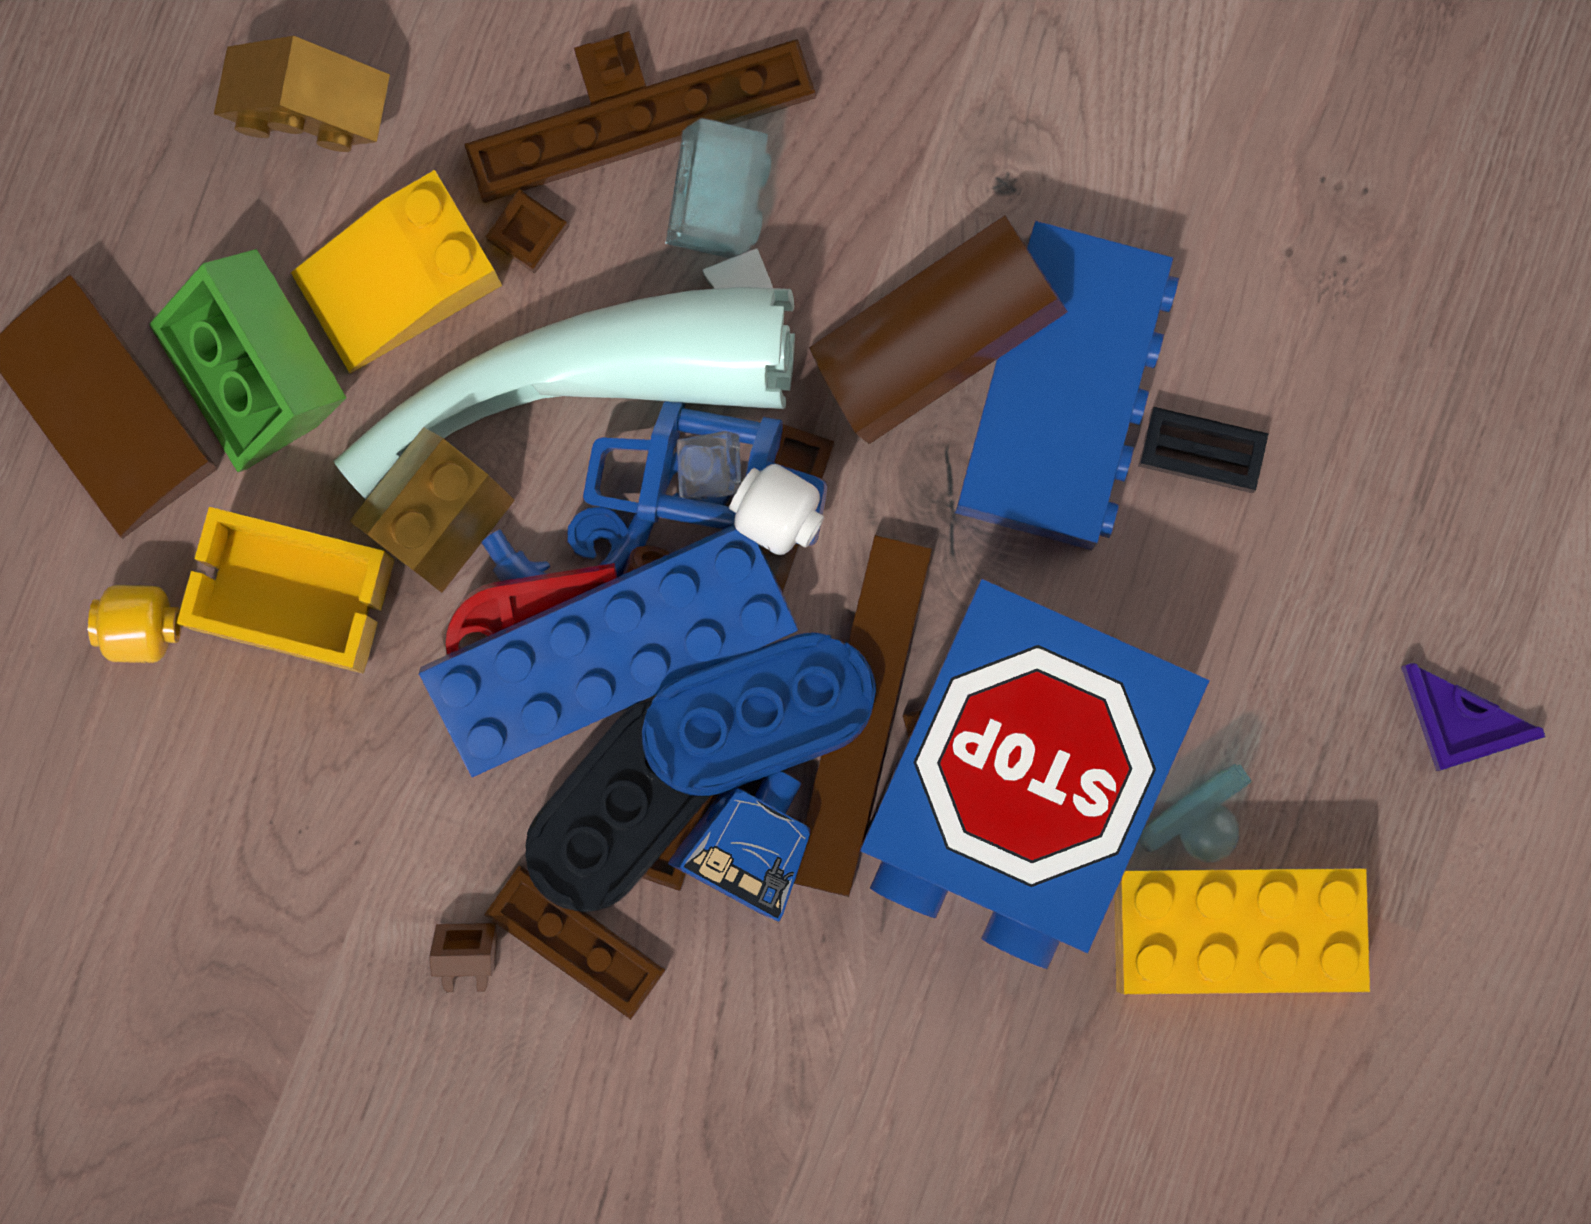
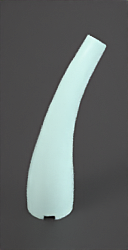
M760 287L691 290L638 299L586 312L536 329L472 358L424 387L372 426L333 462L353 487L367 499L423 427L445 438L451 433L486 416L543 398L561 396L627 398L784 409L786 407V398L783 396L782 390L790 391L795 334L790 333L789 326L783 325L784 311L794 310L793 293L791 289Z

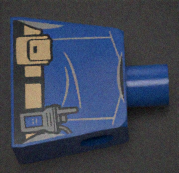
M779 771L763 778L754 797L738 788L720 793L672 855L668 864L759 914L779 922L784 914L810 836V828L786 815L801 783Z

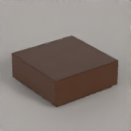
M519 189L485 237L488 242L535 274L569 226L565 220Z

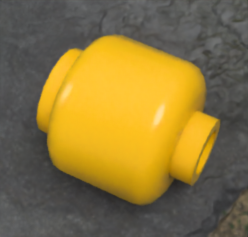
M112 585L104 590L101 599L92 600L88 616L90 643L93 647H99L102 655L111 662H158L165 656L169 643L179 642L181 625L177 624L180 609L179 607H170L167 594L158 586Z

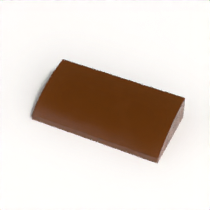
M1004 215L810 346L809 349L854 432L865 442L871 444L1068 311L1007 216Z
M71 274L37 299L0 333V374L122 539L218 469L83 284Z

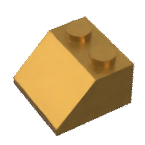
M423 427L350 519V522L443 593L515 500L486 472L444 438Z

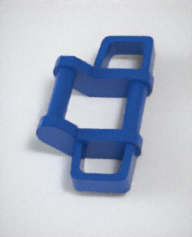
M664 401L650 440L604 437L595 440L592 446L583 493L584 501L594 506L637 513L639 520L657 523L660 518L725 529L734 525L736 512L729 509L730 506L666 495L673 452L681 432L753 445L746 472L747 476L753 468L762 471L767 466L775 464L774 461L781 441L783 422L780 419L763 417L761 422L686 409L685 403ZM612 450L648 452L639 503L605 497L601 494L600 485L605 459ZM782 466L817 488L820 494V501L816 512L823 515L827 495L826 482L816 476ZM820 528L808 546H812L817 542Z

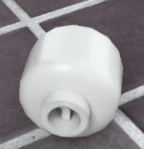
M777 464L769 465L762 471L753 468L741 483L729 509L736 512L734 522L736 529L741 534L777 555L789 552L796 543L806 548L815 537L824 520V516L816 512L820 501V494L817 488Z

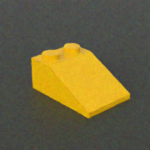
M435 170L383 199L291 272L350 374L502 286L495 270Z

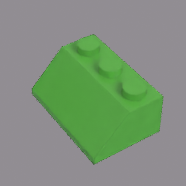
M257 249L203 263L149 324L237 472L249 469L317 428L347 398Z

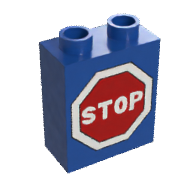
M981 579L862 843L861 852L881 860L870 889L895 903L932 918H937L948 891L990 909L993 912L981 939L1010 955L1048 969L1060 942L1088 954L1210 680Z

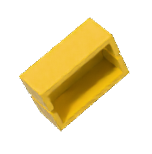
M209 507L194 559L210 568L218 569L217 577L214 580L202 573L191 571L177 624L193 631L364 674L378 624L377 621L368 616L369 608L381 611L395 559L383 550Z

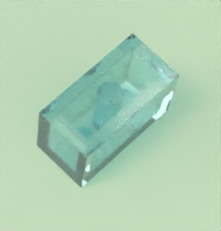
M700 118L683 130L665 244L726 258H733L750 250L751 245L757 242L762 227V212L756 209L759 189L765 186L771 168V156L765 153L768 134Z

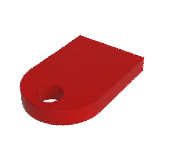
M615 563L498 581L475 589L459 603L451 617L446 634L447 655L461 649L460 641L468 633L481 632L490 636L617 578Z

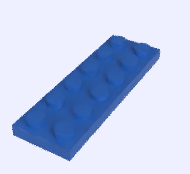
M734 524L421 666L419 675L471 777H475L658 694L665 685L675 679L752 652L798 631V626L760 544L741 534Z

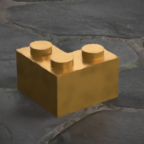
M294 35L228 46L214 115L235 122L234 129L247 136L269 138L271 131H281L290 134L306 132L317 136L316 144L320 147L338 152H350L352 145L377 142L390 74Z

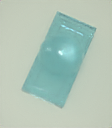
M1232 764L1225 767L1145 825L1138 841L1148 853L1156 851L1180 834L1185 850L1198 860L1217 862L1228 857L1237 846L1239 824L1234 814L1220 804L1246 787L1252 780L1240 764Z

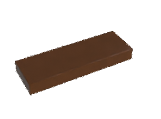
M518 866L484 914L630 1020L667 970L587 912L565 909L549 901L534 886L528 870L522 866Z

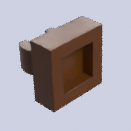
M630 31L574 47L591 104L646 87Z
M496 923L436 924L429 955L431 977H442L441 982L446 993L454 992L456 976H475L477 992H485L489 976H492L497 949Z

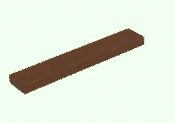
M795 39L465 143L464 146L483 203H487L515 194L519 189L525 191L816 99V92L799 40Z
M874 535L848 644L856 648L864 656L872 670L876 688L873 709L866 727L857 738L846 746L821 756L805 825L810 828V836L794 884L846 897L850 895L932 552L931 548Z

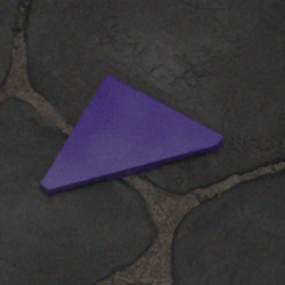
M1415 663L1401 667L1436 771L1546 737L1543 728L1536 727L1500 709V706L1457 684L1453 685L1418 667Z

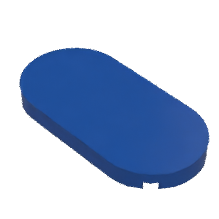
M811 632L786 638L682 676L665 685L658 692L647 710L642 728V745L646 760L658 778L671 788L685 794L709 796L726 792L833 752L857 738L870 719L876 693L872 670L864 656L847 642L843 644L839 640L831 639V635Z

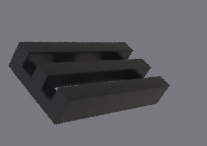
M1153 406L1148 420V429L1145 433L1143 451L1140 455L1138 467L1249 493L1256 491L1269 433ZM1161 425L1252 445V452L1249 455L1160 434ZM1156 447L1248 468L1247 474H1237L1156 455Z

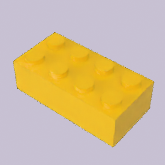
M1366 869L1125 871L1114 894L1116 992L1118 993L1370 992Z

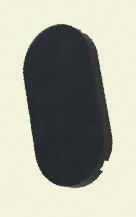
M652 701L631 707L616 720L541 808L529 826L526 837L525 857L530 879L538 891L557 906L574 911L591 912L608 908L621 901L632 891L712 796H697L677 791L658 778L649 766L643 751L642 728L645 715Z

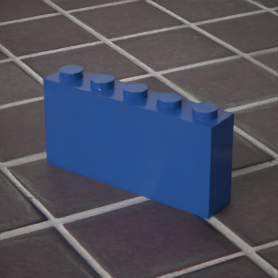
M1035 221L1027 249L1068 312L996 360L955 513L1092 550L1098 543L1099 536L1110 538L1119 504L1109 502L1114 479L1125 481L1130 467L1134 447L1124 445L1129 423L1140 425L1149 391L1139 388L1144 367L1155 368L1164 334L1154 332L1159 310L1170 312L1179 278L1169 276L1173 257Z

